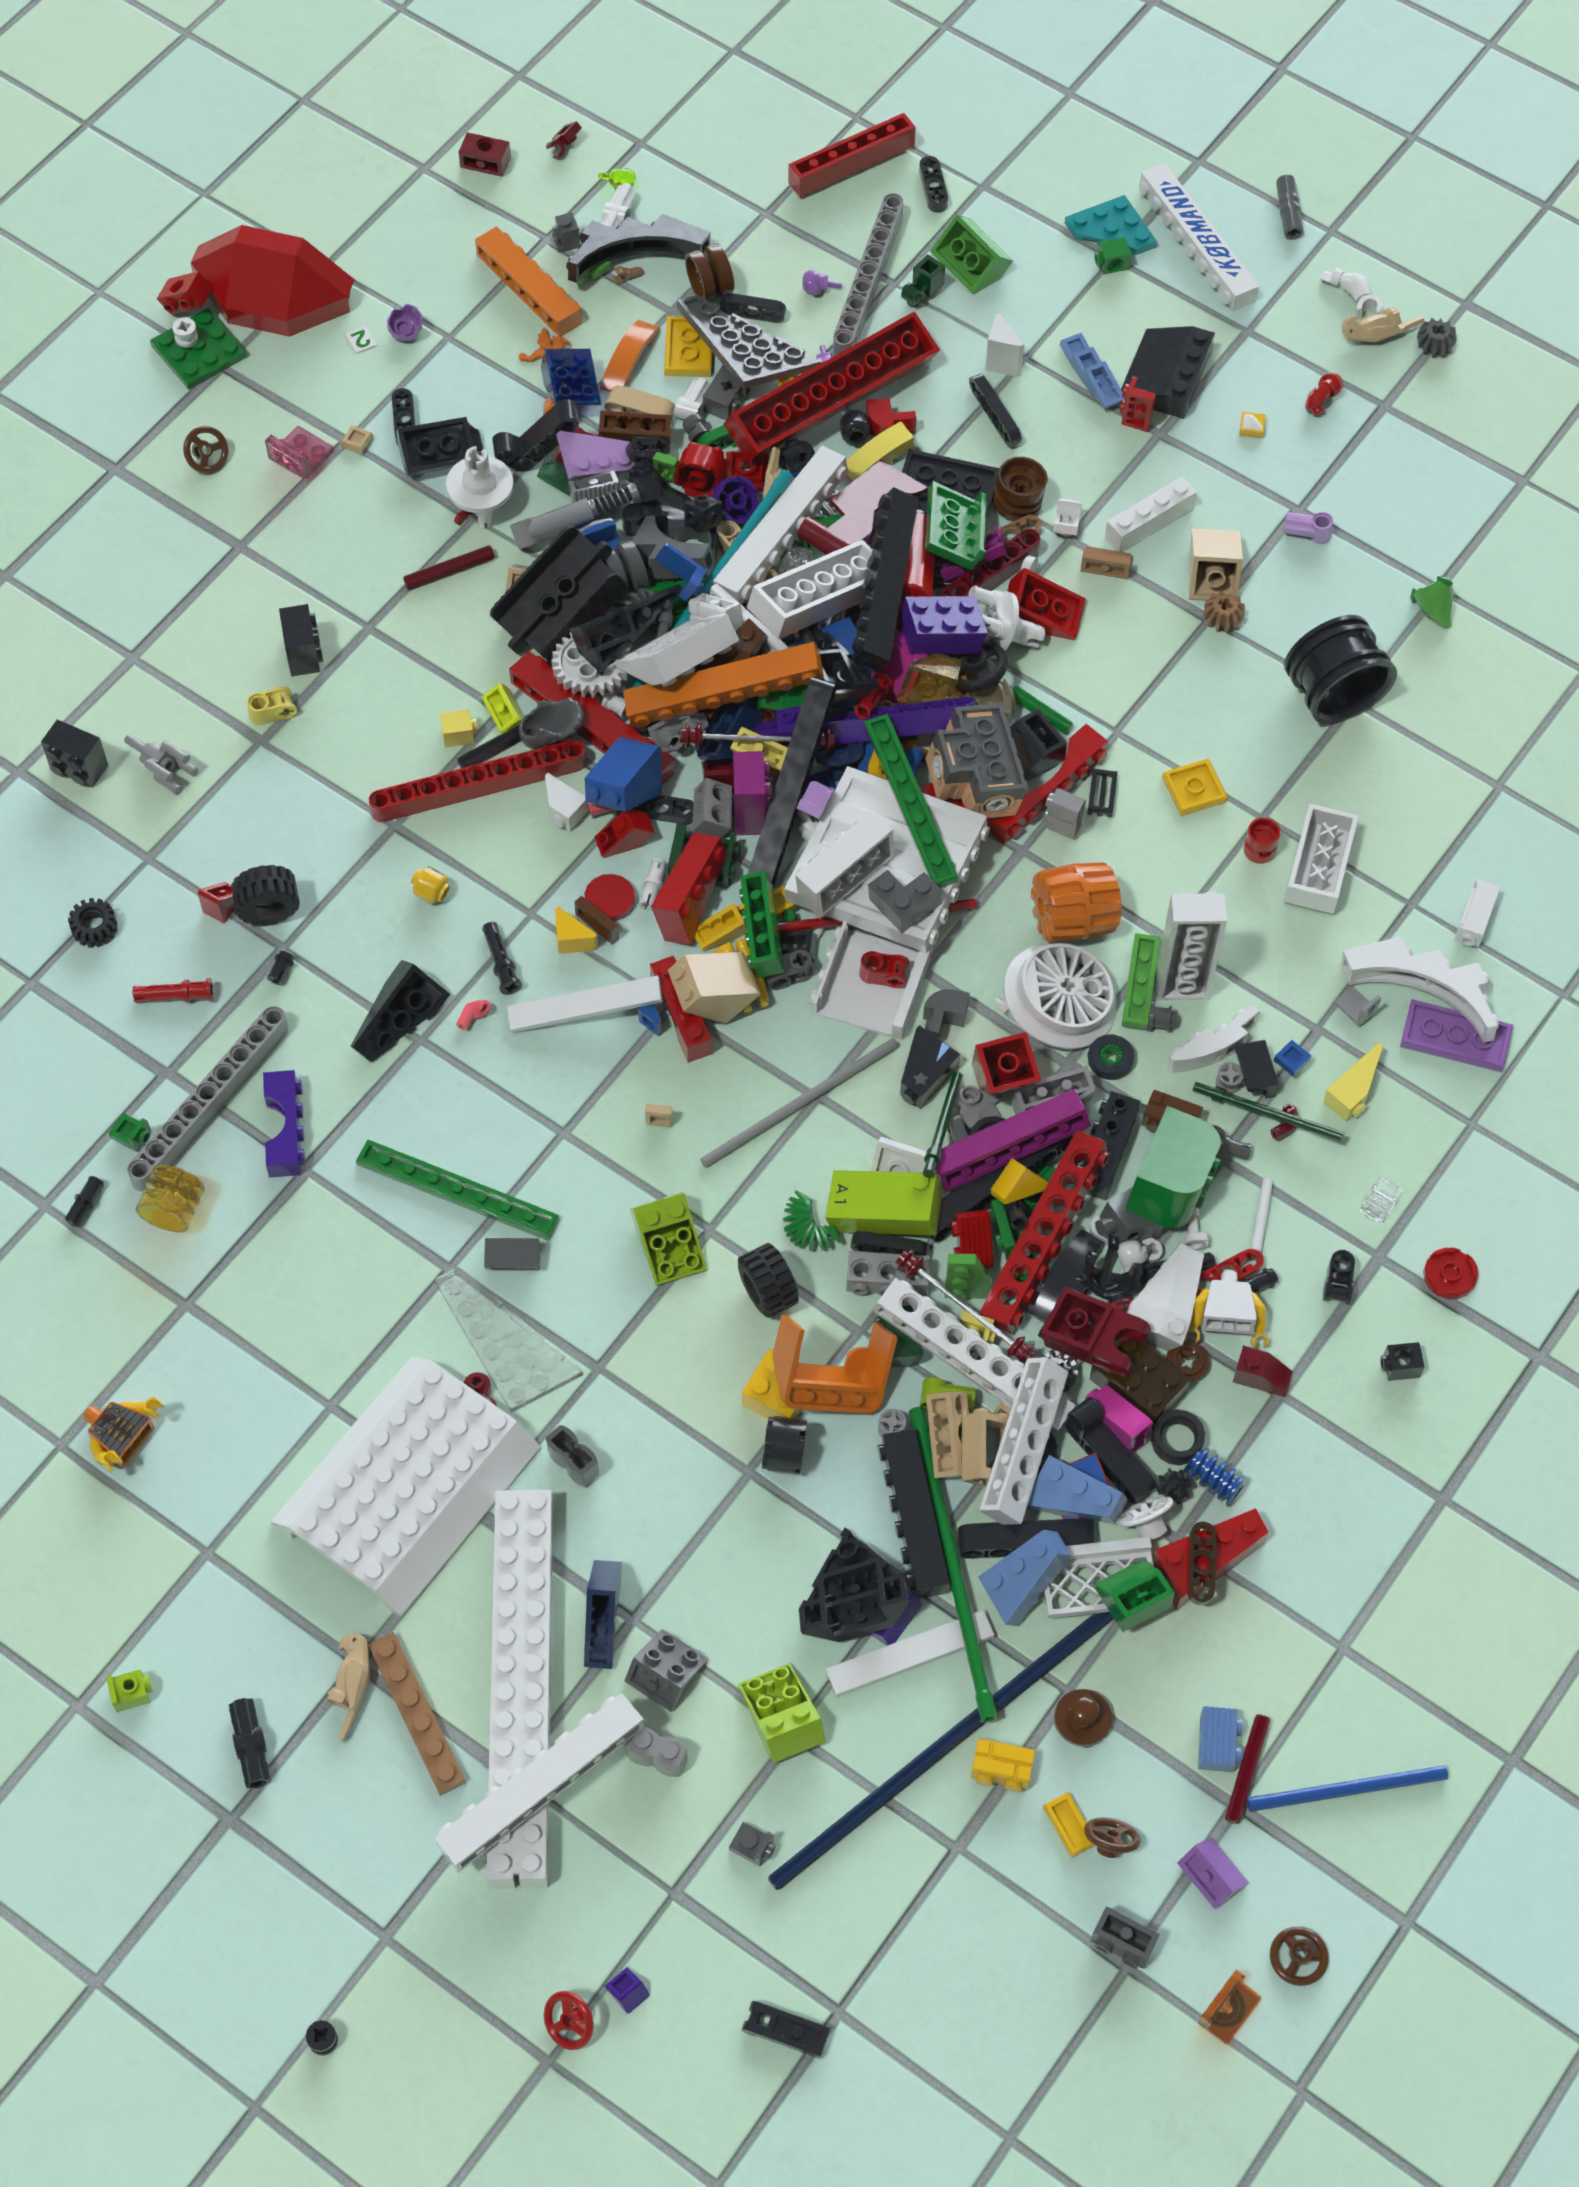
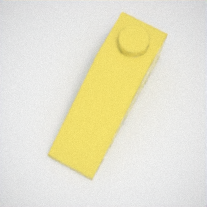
M741 727L737 734L761 736L744 727ZM734 740L730 747L734 752L764 751V761H769V774L776 779L779 778L788 750L787 747L774 741Z
M1380 1042L1326 1090L1323 1102L1346 1122L1353 1115L1358 1117L1366 1108L1365 1101L1383 1047Z

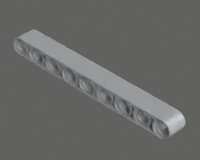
M890 193L883 198L834 332V356L858 343L902 221L903 198L899 194Z
M268 1007L258 1016L129 1163L127 1173L135 1190L147 1191L156 1184L286 1035L288 1025L284 1011L280 1007ZM273 1021H279L276 1024H270ZM259 1039H262V1040H263V1041H261V1042H259V1043H254L256 1040H259ZM246 1058L245 1061L238 1062L239 1059ZM224 1077H230L228 1080L221 1081ZM208 1096H214L209 1100H204ZM191 1115H197L193 1119H187ZM180 1134L177 1138H170L172 1135ZM156 1154H163L161 1157L154 1158ZM140 1173H146L142 1177H136Z

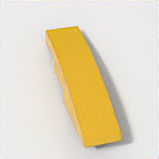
M783 885L773 890L777 919L783 916L784 911L796 909L795 904L786 901ZM733 903L699 924L695 939L702 951L745 935L747 926H745L742 917V911L745 910L744 904L736 907Z

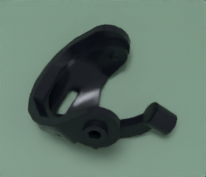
M1116 1236L1108 1238V1250L1102 1270L1094 1267L1097 1259L1095 1251L1089 1250L1085 1257L1084 1270L1087 1285L1096 1296L1103 1299L1128 1295L1135 1289L1143 1273V1265L1139 1262H1134L1129 1271L1122 1274L1108 1272L1113 1253L1119 1249V1239ZM1118 1284V1286L1114 1288L1105 1290V1287Z

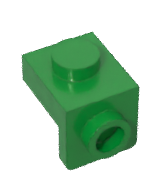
M123 1113L110 1130L109 1136L111 1139L137 1152L141 1145H145L151 1136V1129L148 1120L142 1118L138 1121Z

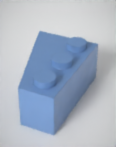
M1049 1455L1034 1482L1026 1508L1029 1511L1088 1518L1094 1521L1115 1524L1128 1499L1122 1492Z
M1042 1530L978 1576L1005 1625L1020 1626L1026 1613L1032 1605H1036L1040 1599V1594L1048 1584L1052 1583L1071 1557V1554L1058 1532Z

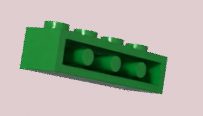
M765 870L740 876L742 889H739V894L745 909L742 911V917L745 926H747L745 940L748 948H750V954L748 955L749 966L751 970L755 969L759 978L784 973L773 885Z

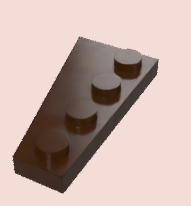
M748 618L736 631L739 641L731 645L732 650L721 655L718 653L713 655L714 660L702 665L697 671L755 657L768 636ZM720 707L715 709L707 708L702 711L714 722Z

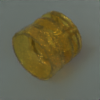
M170 1165L154 1166L146 1183L147 1190L143 1191L135 1208L136 1212L143 1220L160 1229L170 1232H185L191 1224L195 1214L194 1208L200 1203L205 1186L199 1178L183 1169Z

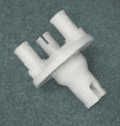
M476 446L471 447L467 450L465 459L459 461L449 471L446 479L447 494L457 507L477 515L478 526L481 529H485L484 523H487V529H489L493 525V510L505 504L513 492V476L510 469L502 461L488 456L485 449L482 450L481 456L477 454Z
M977 586L971 587L968 596H975L977 603L987 605L984 615L981 614L988 633L985 640L997 643L1004 651L1013 642L1030 646L1031 648L1039 647V644L1035 643V639L1043 641L1045 629L1039 624L1036 625L1020 619L1019 604L1015 594L1008 591H989ZM994 655L990 659H997V657Z

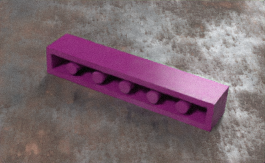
M1075 1089L1067 1091L941 1148L942 1157L939 1165L935 1168V1172L945 1192L950 1191L1007 1165L1012 1158L1018 1160L1075 1134L1076 1130L1082 1131L1091 1127L1087 1111Z

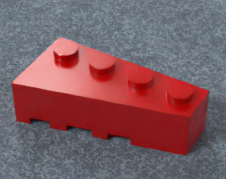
M693 833L654 900L651 908L664 941L692 945L723 862L726 859L727 853L721 837Z
M1256 1508L1213 1526L1216 1530L1215 1580H1218L1226 1571L1239 1564L1265 1544L1269 1532ZM1202 1530L1195 1534L1200 1537L1201 1542L1198 1549L1194 1547V1550L1204 1549V1541L1209 1537ZM1189 1536L1156 1549L1153 1555L1154 1567L1160 1570L1175 1593L1173 1605L1176 1610L1189 1600L1187 1595ZM1197 1556L1194 1559V1565L1197 1569L1204 1571L1209 1568V1561L1204 1556ZM1209 1576L1200 1577L1199 1586L1197 1589H1194V1592L1201 1593L1204 1590L1203 1580L1205 1578L1209 1579Z

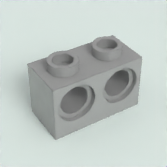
M705 778L694 789L692 832L722 838L732 829L733 818H731L734 797H732L731 785Z

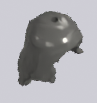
M572 697L557 702L550 699L542 702L538 700L537 707L525 715L520 722V739L525 746L534 750L571 738L577 733L578 728L582 726L584 713L580 702L573 700Z

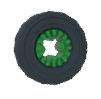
M1115 1034L1098 1037L1090 1045L1087 1055L1088 1065L1092 1072L1106 1080H1117L1126 1076L1132 1069L1135 1059L1131 1044L1123 1037ZM1107 1054L1110 1056L1116 1055L1115 1062L1111 1059L1107 1060Z

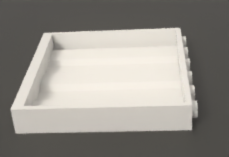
M847 766L784 888L786 901L808 909L798 899L795 878L798 869L803 864L810 863L821 849L829 847L840 833L848 831L859 817L865 816L872 811L892 829L895 856L836 904L825 916L841 922L845 921L849 925L926 953L929 946L934 945L938 938L939 931L937 930L940 924H945L948 918L950 904L955 903L958 898L960 883H965L970 870L968 867L971 861H976L981 841L985 842L988 837L990 827L987 826V816L922 793L957 873L959 882L940 888L942 904L904 933H901L869 900L868 884L886 870H889L905 887L923 872L926 874L927 872L888 780Z

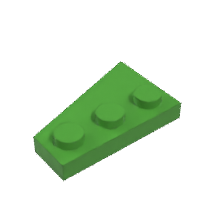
M948 1254L945 1288L961 1301L966 1298L987 1299L994 1285H992L991 1277L985 1274L984 1266L977 1255Z

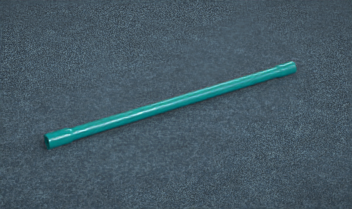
M783 469L772 483L770 490L704 582L697 596L702 593L710 595V589L714 585L713 580L794 479V476L789 471ZM689 605L672 629L690 620ZM637 678L629 688L645 685L646 682Z

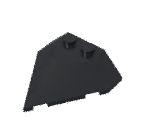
M844 1527L840 1534L842 1539L836 1550H831L812 1584L814 1589L808 1600H803L799 1607L800 1631L803 1635L843 1642L893 1627L909 1604L906 1578L900 1572H896L890 1567L888 1562L864 1542L854 1537L846 1527Z

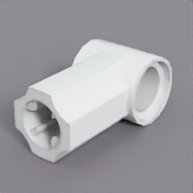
M700 377L694 379L685 396L679 397L674 408L675 417L685 420L692 414L703 413V395L710 385L706 379Z

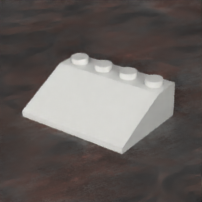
M728 613L689 620L619 659L614 664L617 668L650 685L662 684L665 687L676 682L675 677L680 674L685 676L694 672V666L698 664L704 665L713 661V655L717 653L721 655L732 650L731 645L738 642L739 638Z

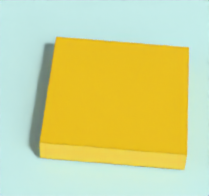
M1209 758L1162 773V779L1180 816L1227 803L1228 797Z

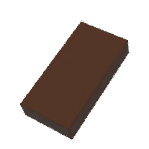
M582 896L574 902L575 915L610 944L613 945L619 939L618 925Z

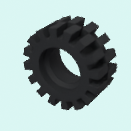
M89 898V903H86L84 899L80 901L81 906L76 903L73 906L75 911L70 910V917H68L69 927L74 939L79 941L82 946L87 943L89 948H93V943H96L97 947H101L100 942L102 941L105 944L109 943L108 937L113 939L115 937L114 932H117L118 929L113 908L110 907L109 903L105 902L103 904L102 899L99 898L97 902L94 901V898ZM92 917H99L103 920L96 928L89 929L83 926L84 922Z

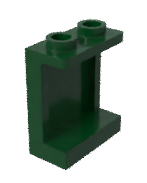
M676 825L668 862V876L692 834L687 833V825ZM732 832L730 839L721 838L727 855L715 883V886L728 888L730 878H735L736 864H733L734 857L739 858L741 843L737 842V834Z

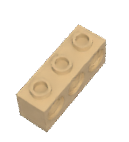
M949 1391L926 1395L934 1478L962 1477V1416L969 1414L967 1392Z

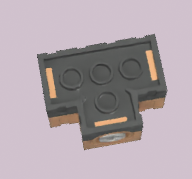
M1003 703L955 707L946 730H937L926 756V762L937 798L941 800L950 798L962 799L966 809L983 814L987 818L1015 816L1028 790L1027 782L1023 776L1022 765L1017 756L1018 752L1015 742L1011 737V729L1004 714Z

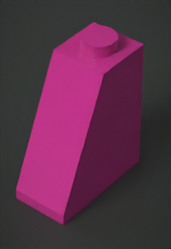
M1105 1385L1100 1390L1097 1388L1093 1389L1085 1397V1399L1092 1397L1100 1404L1105 1414L1103 1422L1132 1454L1148 1443L1153 1423L1151 1419L1108 1385Z

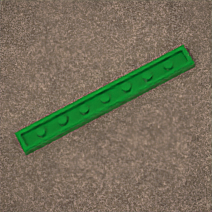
M888 714L864 721L865 729L928 876L939 888L959 882L957 873Z
M367 1139L356 1159L358 1166L547 1241L550 1239L559 1221L558 1214Z

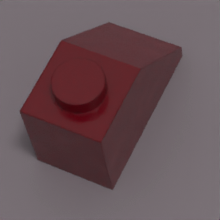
M1243 1345L1233 1383L1286 1398L1293 1371L1272 1354Z

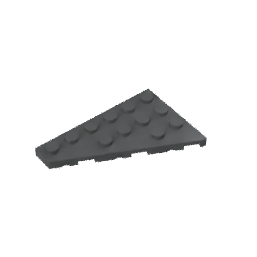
M699 295L677 300L676 308L742 389L803 374L823 362L821 358L815 360L806 355L804 349L792 345V343L777 335L773 338L763 333L761 327L751 324L734 313L730 316L720 311V306L708 302Z

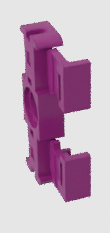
M997 525L994 526L996 531L988 534L984 542V549H986L984 558L986 562L1007 554L1004 548L1005 540ZM941 556L935 559L934 568L937 575H942L945 582L965 573L961 565L954 564Z

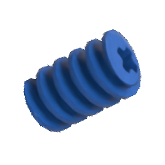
M1207 1447L1202 1451H1198L1191 1458L1183 1472L1187 1473L1192 1470L1190 1475L1192 1480L1201 1476L1199 1485L1204 1487L1210 1483L1208 1492L1213 1494L1219 1490L1217 1499L1221 1501L1228 1497L1226 1501V1506L1228 1507L1241 1492L1244 1486L1245 1475L1235 1479L1236 1468L1226 1472L1225 1469L1228 1462L1224 1461L1217 1465L1219 1455L1216 1454L1208 1458L1210 1448Z

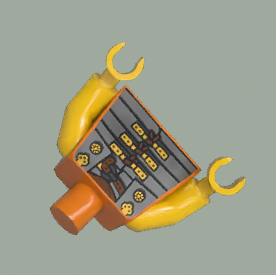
M151 1397L146 1402H121L119 1404L110 1402L103 1411L90 1406L85 1411L83 1419L91 1424L88 1429L90 1437L89 1447L95 1461L105 1466L110 1473L114 1471L112 1468L114 1464L123 1469L154 1430V1425L149 1416L151 1415L154 1419H157L159 1414L155 1411L160 1407H164V1404L157 1398Z

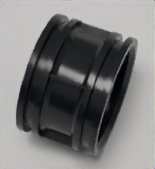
M1359 615L1336 617L1313 628L1293 645L1284 661L1285 672L1290 677L1293 685L1303 690L1307 708L1313 718L1322 724L1340 723L1367 711L1390 691L1397 678L1395 665L1391 662L1388 654L1377 647L1375 633L1365 618Z

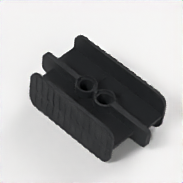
M574 526L565 527L538 558L532 562L527 570L521 574L516 582L510 586L505 594L500 597L491 608L490 616L513 637L508 642V647L519 654L530 644L552 665V653L557 651L556 644H562V637L570 639V628L604 615L625 592L626 583L604 563L613 552V549L605 541H601L595 547ZM572 585L571 590L565 593V589ZM556 603L555 607L548 611L549 606Z

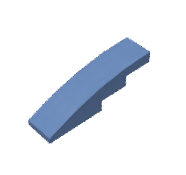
M1082 333L1060 341L1059 345L1071 366L1092 396L1104 409L1120 404L1125 400V398H1122L1123 392L1106 361L1101 362L1094 347L1090 348Z

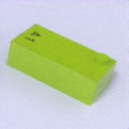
M833 1170L825 1218L829 1226H835L839 1233L866 1231L879 1234L936 1236L943 1186L937 1173H934L933 1177L927 1178L923 1175V1172Z

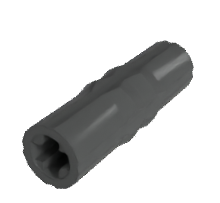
M1282 175L1276 180L1280 216L1285 237L1289 240H1295L1300 238L1304 232L1296 182L1292 175Z

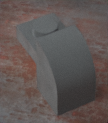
M944 989L933 993L924 1005L923 1019L926 1020L925 1029L940 1039L943 1023L964 1027L970 993L954 989Z

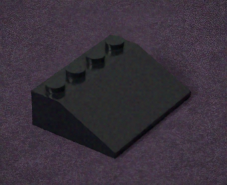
M1194 326L1146 329L1121 391L1123 392L1125 385H1130L1132 378L1136 377L1138 378L1136 388L1156 394L1154 411L1184 419L1212 352L1215 332Z

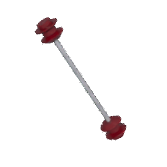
M688 723L680 731V743H685V749H687L689 744H695L696 748L699 749L703 739L790 742L791 737L703 734V729L699 724L696 725L695 729H692ZM829 728L823 733L818 750L819 748H825L826 753L829 752V748L834 747V733H830Z
M914 1249L910 1252L904 1250L896 1260V1263L899 1265L897 1271L901 1269L906 1270L907 1279L920 1274L1010 1345L1007 1357L1015 1356L1018 1361L1026 1364L1028 1358L1034 1357L1036 1354L1033 1350L1035 1344L1027 1346L1024 1343L1025 1336L1019 1337L1015 1341L1008 1338L923 1271L921 1268L924 1265V1257L922 1256L918 1259L914 1257Z

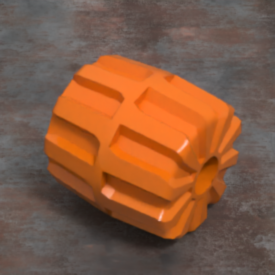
M1103 862L1075 863L1042 870L1034 875L1031 899L1034 901L1035 906L1032 909L1033 917L1038 920L1037 930L1039 934H1043L1045 941L1084 940L1113 933L1119 927L1122 911L1121 894L1117 878L1111 866Z

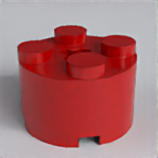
M695 442L689 443L682 452L675 470V484L678 487L680 484L685 489L684 493L693 498L704 494L707 496L712 495L714 488L724 479L727 471V462L724 458L723 450L718 447H710Z

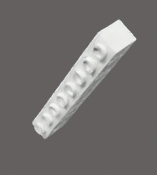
M895 1278L875 1305L873 1312L997 1400L1012 1408L1017 1392L1015 1383H1020L1025 1366L1020 1361L1011 1360L1004 1355L1003 1350L997 1345L987 1343L976 1330L963 1326L952 1313L944 1312L936 1307V1303L927 1296L922 1297L915 1292L912 1285L908 1282ZM902 1304L911 1305L914 1312L905 1311ZM924 1320H932L936 1328H929ZM952 1335L956 1337L958 1344L950 1343L947 1336ZM969 1352H977L980 1355L981 1360L973 1359L970 1356ZM992 1367L1000 1368L1003 1376L995 1375ZM1063 1392L1050 1430L1053 1436L1065 1422L1068 1412L1075 1407L1070 1397Z

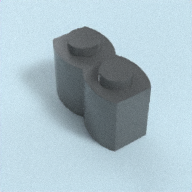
M559 1425L546 1437L550 1458L560 1467L566 1468L569 1477L576 1484L586 1487L599 1475L598 1461L595 1454L587 1446L579 1444L576 1435L569 1428Z

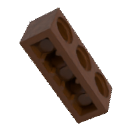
M600 411L599 435L604 438L631 442L638 437H663L669 445L671 444V415Z

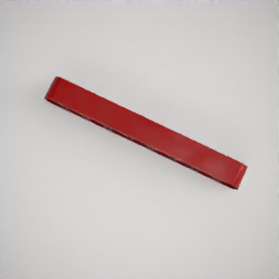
M569 740L379 789L372 792L369 796L371 816L377 822H387L544 781L547 773L555 778L581 771L586 765L585 748L582 742Z

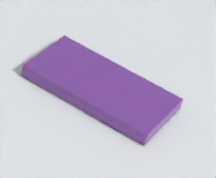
M1411 999L1400 1047L1502 1072L1513 1024L1498 1021L1499 1028L1496 1029L1494 1041L1484 1043L1475 1027L1461 1012Z

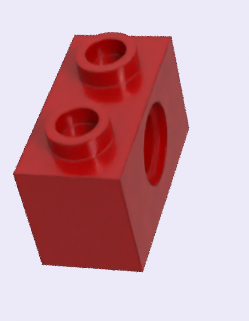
M197 271L169 278L159 293L157 300L171 315L203 307L213 286Z

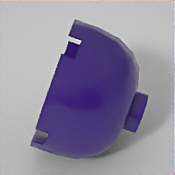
M743 476L729 477L722 480L714 488L711 495L712 498L722 501V522L733 521L737 525L747 522L760 504L757 497V488L750 480Z

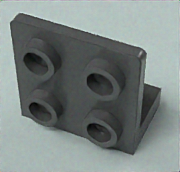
M660 1630L633 1657L624 1682L672 1712L679 1702L684 1687L706 1665L708 1659L665 1630Z

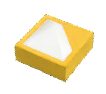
M1242 411L1239 435L1263 438L1266 414Z

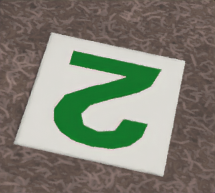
M366 325L345 333L356 353L377 345Z

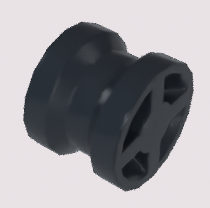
M319 2020L312 2023L306 2031V2042L313 2053L325 2056L332 2053L337 2047L338 2035L331 2023Z

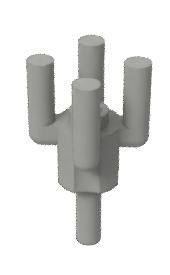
M131 734L126 735L124 738L126 744L141 753L139 760L148 770L154 773V780L176 795H179L183 788L173 781L174 775L170 772L173 767L178 766L193 777L199 772L197 767L189 763L190 756L168 741H163L160 746L156 742L144 744Z

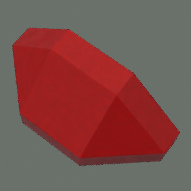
M240 225L198 245L190 262L192 272L199 271L213 286L208 298L228 324L290 337L350 313L348 301L355 279L302 237Z

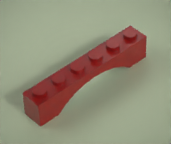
M1088 724L1082 726L1069 738L1068 752L1059 771L1045 784L1025 794L1015 816L987 818V826L990 827V832L1004 844L1011 838L1015 839L1018 837L1023 827L1028 823L1032 824L1035 822L1040 812L1048 808L1045 807L1050 793H1055L1057 788L1069 792L1074 782L1079 778L1083 779L1086 777L1096 763L1100 764L1104 761L1108 754V740Z

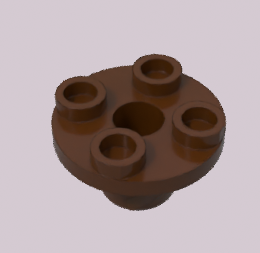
M1077 1689L1065 1694L1058 1702L1054 1713V1725L1061 1737L1073 1745L1085 1748L1093 1747L1102 1741L1108 1734L1112 1724V1713L1107 1701L1098 1693L1087 1689Z

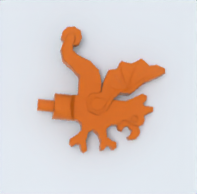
M543 328L541 333L538 334L539 339L537 341L541 349L534 351L530 356L520 353L518 357L521 361L533 362L540 357L546 358L545 370L549 372L550 369L554 368L558 359H562L563 363H567L566 360H570V357L564 356V354H571V347H568L566 350L562 349L565 347V343L569 345L570 342L558 334L557 337L555 335L552 336L553 345H551L552 342L547 334V330Z

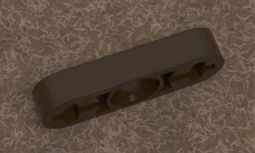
M1201 1521L1197 1522L1189 1532L1187 1595L1192 1603L1205 1605L1212 1599L1215 1593L1216 1530L1212 1524ZM1200 1529H1204V1533L1209 1535L1204 1541V1549L1194 1550V1547L1197 1549L1200 1547L1201 1542L1200 1537L1195 1534ZM1197 1556H1204L1208 1559L1209 1568L1202 1571L1195 1567L1194 1559ZM1209 1576V1579L1205 1578L1203 1580V1589L1208 1590V1593H1205L1203 1598H1200L1199 1593L1194 1592V1589H1197L1199 1586L1200 1577Z

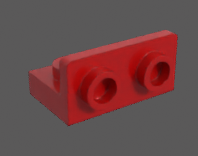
M1133 377L1130 385L1126 384L1123 389L1122 398H1125V400H1123L1119 414H1122L1121 424L1148 432L1151 426L1156 394L1136 388L1138 378Z

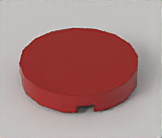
M603 874L594 878L587 885L584 893L585 899L612 921L626 917L634 906V888L627 879L619 875Z
M1454 1247L1441 1248L1434 1251L1426 1261L1423 1270L1424 1281L1428 1288L1439 1297L1460 1299L1467 1296L1475 1287L1478 1279L1477 1265L1470 1255L1460 1252V1249Z

